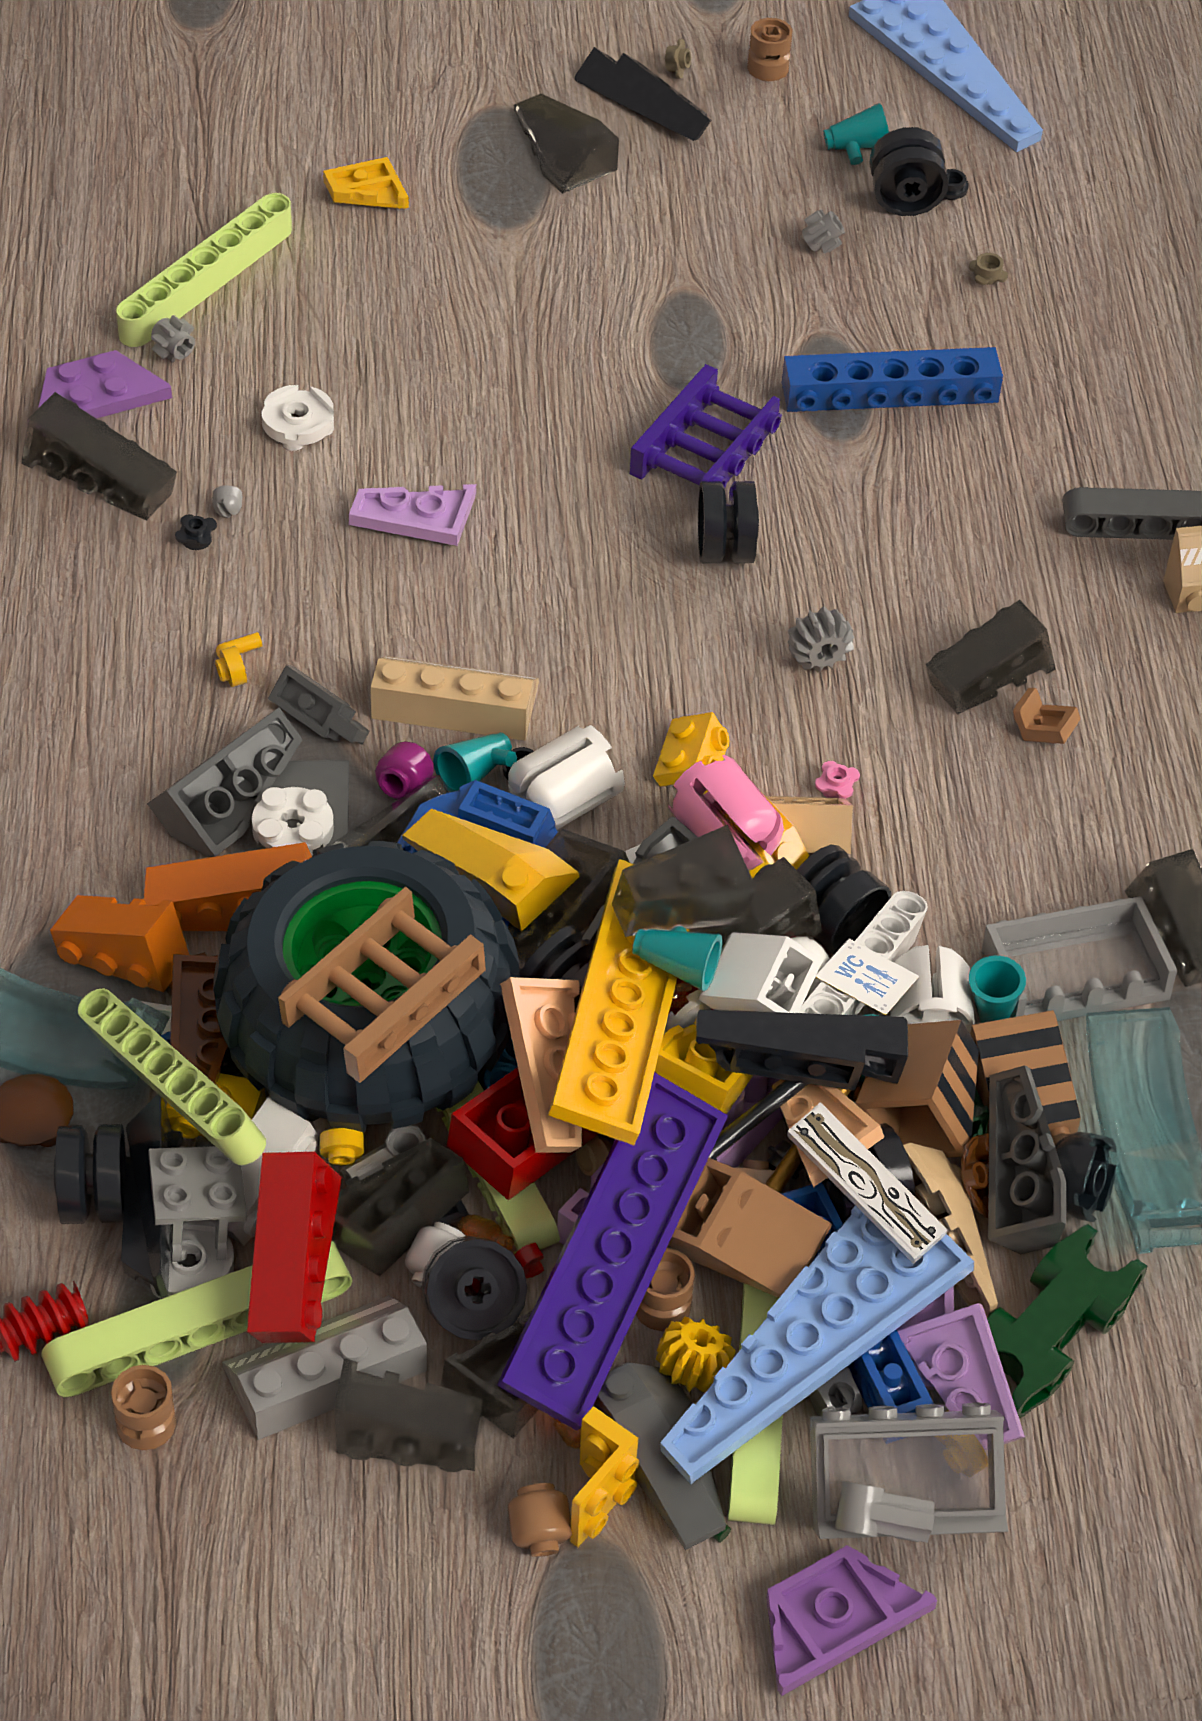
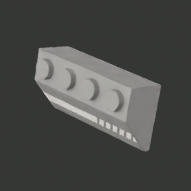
M388 1295L321 1322V1326L316 1330L315 1342L269 1343L222 1362V1365L257 1439L260 1440L426 1372L427 1343L408 1307Z

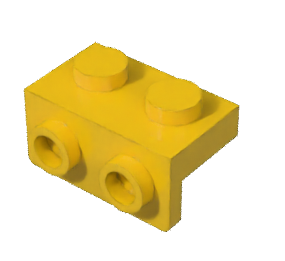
M713 712L672 719L653 774L660 787L674 785L687 769L700 760L704 765H708L724 759L722 755H725L729 747V734L726 728L722 727Z

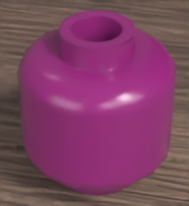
M399 742L392 746L378 761L375 769V778L381 790L388 796L402 801L410 800L417 796L431 781L434 773L433 761L425 749L416 743Z

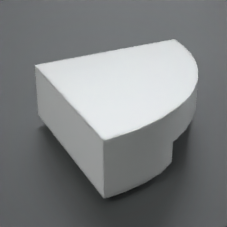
M698 989L686 996L689 1003L676 1015L672 1011L669 1013L665 1026L667 1031L677 1025H680L682 1028L692 1025L699 1010L711 1009V1007L698 1000L702 990Z

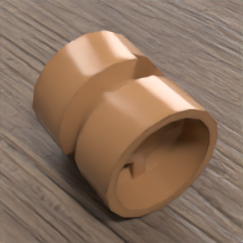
M763 18L754 22L751 26L747 69L753 77L762 81H776L788 74L793 30L787 22L778 18Z
M666 1248L636 1312L637 1318L648 1328L665 1331L671 1321L681 1322L684 1317H689L692 1306L695 1272L693 1264L686 1255L678 1250Z
M138 1365L123 1371L114 1380L111 1389L117 1433L122 1442L131 1448L138 1450L156 1449L171 1438L176 1427L171 1381L166 1373L154 1366Z

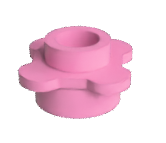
M834 761L825 762L822 765L823 773L821 777L816 779L815 787L827 798L846 799L851 797L853 794L852 786L860 778L859 771L854 767L847 768Z

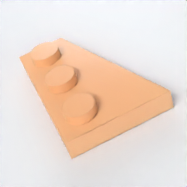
M780 1079L772 1085L773 1090L785 1080ZM808 1084L780 1107L789 1129L821 1102L867 1149L884 1138L881 1126L838 1088ZM797 1147L814 1188L828 1177Z

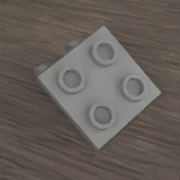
M216 1146L149 1149L148 1157L155 1225H170L171 1262H181L183 1221L215 1220L216 1260H226L228 1222L247 1221L241 1165L233 1163Z

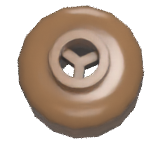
M551 1483L532 1484L519 1488L517 1490L518 1496L514 1497L508 1504L513 1543L517 1547L530 1549L532 1557H543L558 1553V1545L564 1543L572 1536L571 1515L566 1494L555 1490L554 1484Z

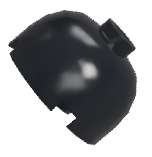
M1076 1132L1064 1136L1054 1144L1066 1180V1215L1094 1222L1097 1220L1092 1215L1094 1210L1103 1212L1112 1193L1117 1165L1109 1163V1151L1117 1153L1113 1138L1093 1133Z

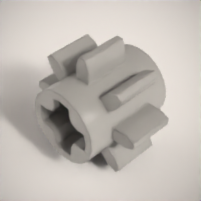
M821 209L804 219L808 226L802 230V235L813 251L816 252L822 248L826 254L842 244L839 236L844 234L845 230L834 212L830 211L825 214Z
M172 315L170 319L163 318L159 320L151 332V339L156 342L152 350L162 359L168 358L171 362H174L176 359L186 358L195 346V338L190 335L194 327L182 318L180 320L175 315Z

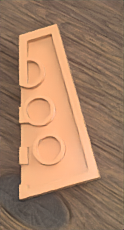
M510 977L500 983L502 987V996L536 1152H573L582 1147V1127L548 1116L575 1017L574 997L579 995V980Z

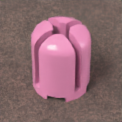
M722 755L725 760L715 761L708 765H704L700 760L687 769L675 782L674 787L678 792L673 800V808L669 805L668 808L677 820L700 839L713 857L719 860H726L730 864L731 873L739 874L753 870L764 861L725 816V813L755 843L758 842L769 855H772L780 845L784 831L783 820L777 810L742 771L733 758Z

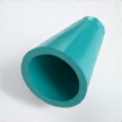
M877 103L830 126L829 129L823 130L827 149H846L852 165L862 163L861 148H873L876 142L889 132L881 103Z
M497 733L441 746L434 753L433 763L441 784L449 792L458 791L460 786L471 781H481L497 765L512 767L517 761V755L511 751L512 744L510 739L504 733Z
M675 926L671 931L648 929L646 931L639 929L634 939L632 952L648 963L705 992L711 985L719 964L722 936L720 934L687 932L682 926Z
M998 955L988 956L980 959L972 966L969 972V984L981 1023L1010 1018L1026 986L1025 972L1013 959Z

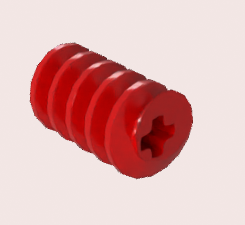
M73 1281V1293L63 1283L57 1284L55 1299L45 1289L39 1291L37 1306L30 1297H22L21 1312H18L12 1303H5L3 1306V1318H0V1356L2 1357V1352L6 1351L14 1362L19 1361V1346L24 1345L32 1355L37 1354L38 1339H42L47 1345L50 1341L54 1340V1333L59 1332L63 1336L71 1333L73 1326H77L78 1329L89 1326L86 1308L76 1283Z

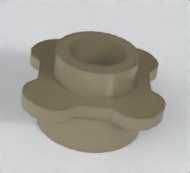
M678 39L677 45H669L665 52L666 68L668 72H675L677 78H682L685 68H689L691 65V52L689 48H685L684 39Z
M983 253L976 260L969 263V270L973 271L976 275L975 281L978 284L990 285L996 281L1004 282L1008 278V273L1003 270L1004 261L997 254Z

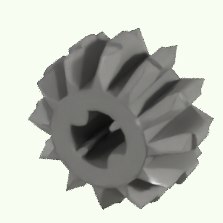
M823 606L817 613L809 610L808 616L796 618V626L788 630L789 650L793 658H796L804 670L814 668L818 673L825 666L833 669L835 662L846 661L845 653L854 649L852 643L854 639L853 629L849 621H846L843 614L837 609L829 611Z

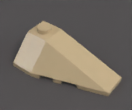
M907 1143L903 1146L913 1172L915 1197L947 1229L946 1234L974 1261V1271L954 1286L968 1306L977 1303L982 1304L986 1318H988L997 1309L998 1302L970 1199L963 1183L962 1171L956 1164L950 1163L943 1151L914 1143Z

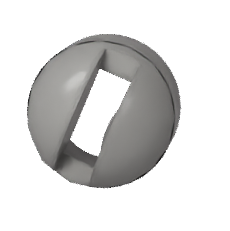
M229 485L217 487L213 491L212 500L216 513L224 518L237 515L242 507V491L237 487Z

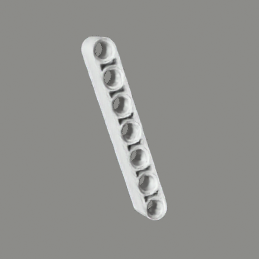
M910 891L896 892L855 942L895 962L900 955L907 952L914 944L928 908L927 902L918 894ZM822 981L803 1003L799 1013L857 1015L865 1004Z

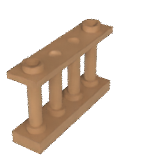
M404 887L393 898L390 897L384 900L376 913L300 979L291 981L278 997L282 1023L285 1026L291 1027L305 1014L345 1045L343 1049L347 1074L359 1083L486 971L484 944L470 934L458 946L454 945L451 947L414 919L412 891L407 887ZM401 931L440 960V962L428 973L419 974L384 948L383 945ZM369 958L409 989L396 1001L387 1002L351 973ZM337 986L376 1015L377 1018L365 1029L356 1031L319 1001Z

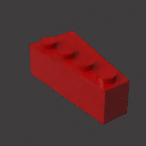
M316 1152L262 1153L247 1333L261 1343L315 1342L316 1330L321 1326V1300L342 1176Z

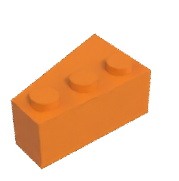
M77 895L50 929L59 957L69 964H80L95 969L105 976L113 975L131 981L138 987H149L164 992L172 982L173 954L189 955L173 901L162 900L158 906L146 905L144 899L134 898L130 904H117L118 902L115 897Z

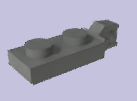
M292 665L285 666L268 697L270 701L323 738L340 742L341 738L344 737L351 743L358 742L363 744L370 732L358 721L352 719L356 711L348 703Z

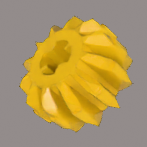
M684 1317L681 1322L671 1321L669 1327L665 1329L656 1350L657 1355L655 1359L660 1363L659 1372L672 1376V1384L681 1383L686 1386L689 1392L694 1387H697L705 1393L714 1383L715 1375L722 1367L726 1368L734 1358L736 1350L731 1346L732 1337L720 1334L719 1325L709 1326L703 1318L699 1322H694L689 1317Z

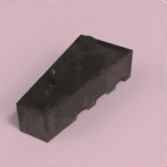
M54 392L28 419L21 464L33 468L36 464L47 469V476L58 481L66 477L77 483L78 490L89 495L95 492L104 495L106 503L146 521L172 495L177 475L176 470L171 468L165 461L157 459L140 448L136 442L125 438L111 429L104 421L96 419L79 408L75 402L67 400L58 393Z

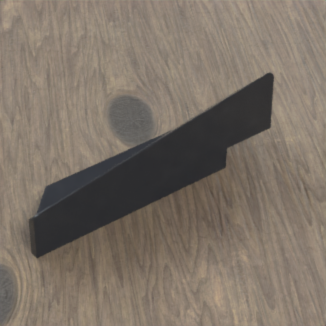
M594 47L574 77L575 81L692 141L698 140L712 121L698 106L642 63L625 53L616 61L608 54Z
M699 1010L696 1018V1042L698 1044H708L716 1052V1062L725 1071L855 1091L861 1075L898 1084L908 1059V1021L904 1017Z
M157 1094L126 1125L132 1162L126 1163L121 1263L126 1275L134 1280L139 1277L153 1285L158 1296L168 1297L170 1225H155L148 1157L149 1149L170 1148L171 1124L164 1099Z

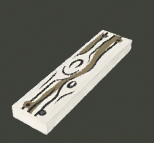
M821 1102L788 1130L787 1136L913 1264L946 1235L947 1229Z

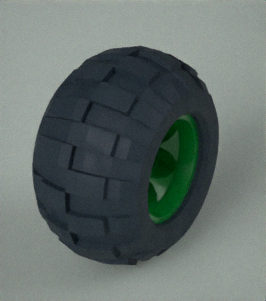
M370 841L368 846L344 848L343 843L323 847L314 851V857L301 863L292 860L266 876L263 880L262 891L253 892L249 899L244 898L230 919L225 937L226 944H221L213 984L216 1013L221 1035L230 1049L232 1060L249 1082L258 1091L265 1088L274 1102L305 1120L313 1122L319 1118L328 1119L332 1129L347 1128L359 1132H365L369 1124L391 1123L392 1129H397L422 1122L425 1111L434 1107L443 1111L447 1108L450 1109L472 1093L477 1084L478 1077H482L486 1069L492 1071L511 1037L500 983L510 977L520 978L518 954L514 939L502 920L494 901L476 879L470 881L465 875H460L454 863L440 855L424 850L409 853L403 851L401 844L386 841ZM404 887H407L412 891L414 919L451 947L454 945L458 946L470 934L484 944L486 971L359 1083L347 1074L343 1049L345 1045L305 1014L291 1027L285 1026L282 1023L278 997L291 981L300 979L376 913L384 900L390 897L393 898ZM401 931L383 945L384 948L419 974L428 973L440 962V960ZM369 958L351 973L387 1002L396 1001L409 989ZM337 986L319 1001L356 1031L365 1029L377 1018L376 1015Z

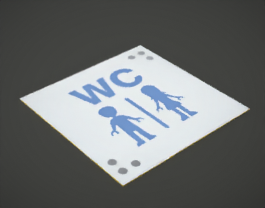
M848 939L815 977L886 1015L919 976L861 944Z

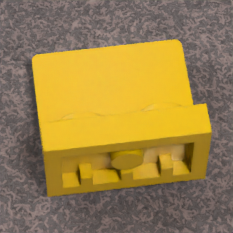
M594 1406L582 1418L579 1464L591 1479L572 1500V1536L570 1537V1542L577 1548L588 1536L591 1539L598 1536L608 1521L609 1516L607 1514L617 1503L624 1505L637 1487L635 1473L639 1464V1459H637L638 1437Z

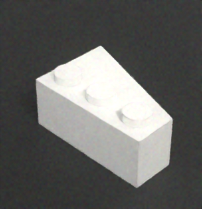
M267 1097L252 1119L266 1138V1147L263 1153L316 1152L323 1159V1156L319 1153V1135L311 1123ZM262 1154L252 1163L241 1165L247 1221L228 1222L227 1235L242 1245H245L252 1237H255Z

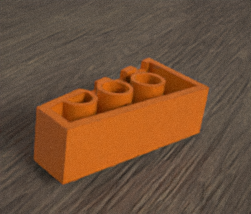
M306 842L146 867L144 901L146 905L158 906L162 900H172L182 931H227L230 919L244 898L249 899L253 892L262 891L263 880L266 876L292 860L301 863L311 858L312 855Z

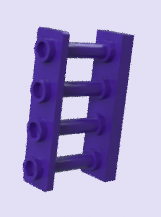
M705 364L631 447L629 474L642 480L652 468L656 469L659 467L699 486L700 481H721L724 488H726L727 482L732 476H738L741 473L745 461L750 455H756L759 452L763 440L768 434H774L778 429L782 419V415L779 413L780 399L772 396L766 405L760 409L720 391L719 386H717L718 369ZM715 404L747 418L751 422L742 430L702 411L707 405ZM698 425L733 441V443L726 451H723L684 433V431L689 426ZM679 446L715 464L706 473L665 453L670 447Z

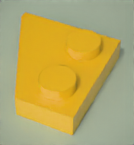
M388 157L323 171V181L335 203L400 209L409 208V197Z

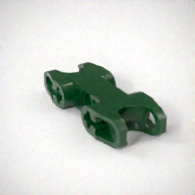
M1089 1224L1082 1226L1065 1239L1056 1243L1039 1262L1031 1276L1030 1282L1042 1290V1292L1017 1319L1001 1307L997 1308L987 1318L1004 1373L1009 1375L1017 1385L1012 1398L1019 1419L1046 1402L1069 1375L1073 1368L1074 1360L1062 1352L1065 1346L1086 1323L1104 1335L1108 1333L1124 1315L1130 1299L1145 1276L1148 1266L1139 1259L1132 1260L1118 1271H1103L1094 1267L1087 1259V1255L1095 1243L1094 1237L1098 1231Z

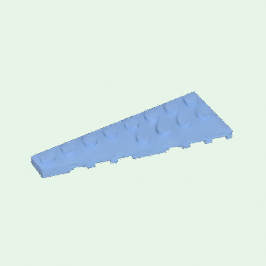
M862 0L849 7L848 17L1015 152L1041 141L1043 129L943 0Z
M855 1205L851 1211V1216L837 1233L834 1231L825 1242L824 1249L809 1267L805 1266L767 1312V1318L753 1335L749 1334L743 1341L741 1350L726 1368L722 1367L715 1375L714 1383L696 1404L692 1403L660 1442L661 1452L684 1478L692 1484L974 1271V1261L946 1234L913 1264Z

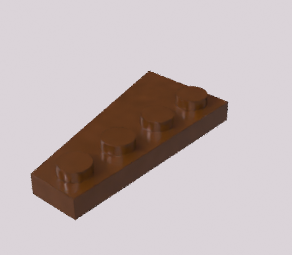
M173 954L170 1045L217 1085L229 1051V1047L220 1032L213 991L214 972L218 957Z

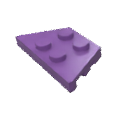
M116 350L47 368L36 416L37 431L41 434L172 398L171 386Z
M848 1545L770 1587L767 1590L766 1600L778 1692L781 1696L785 1695L936 1608L937 1599L926 1590L922 1595L899 1581L900 1575L884 1566H877L871 1563L867 1556Z

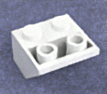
M732 932L721 951L713 981L705 992L701 991L698 1000L714 1010L799 1013L823 959L788 936Z

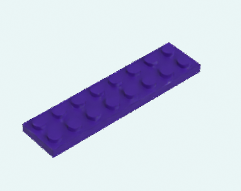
M654 1072L640 1134L634 1145L615 1139L497 1386L574 1430L581 1429L582 1418L594 1405L726 1122L727 1114Z

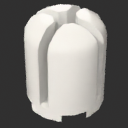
M591 725L584 729L577 726L516 761L508 774L510 793L550 808L556 823V830L621 793L625 782L623 770L615 773L612 762L606 753L607 750L612 748L611 745Z
M928 945L913 947L900 955L894 963L917 974L919 977L892 1007L890 1016L904 1017L907 1019L908 1024L962 1020L970 1033L971 1026L975 1024L973 995L969 984L970 967L965 960L951 948L938 946L935 957L936 973L932 976L931 984Z

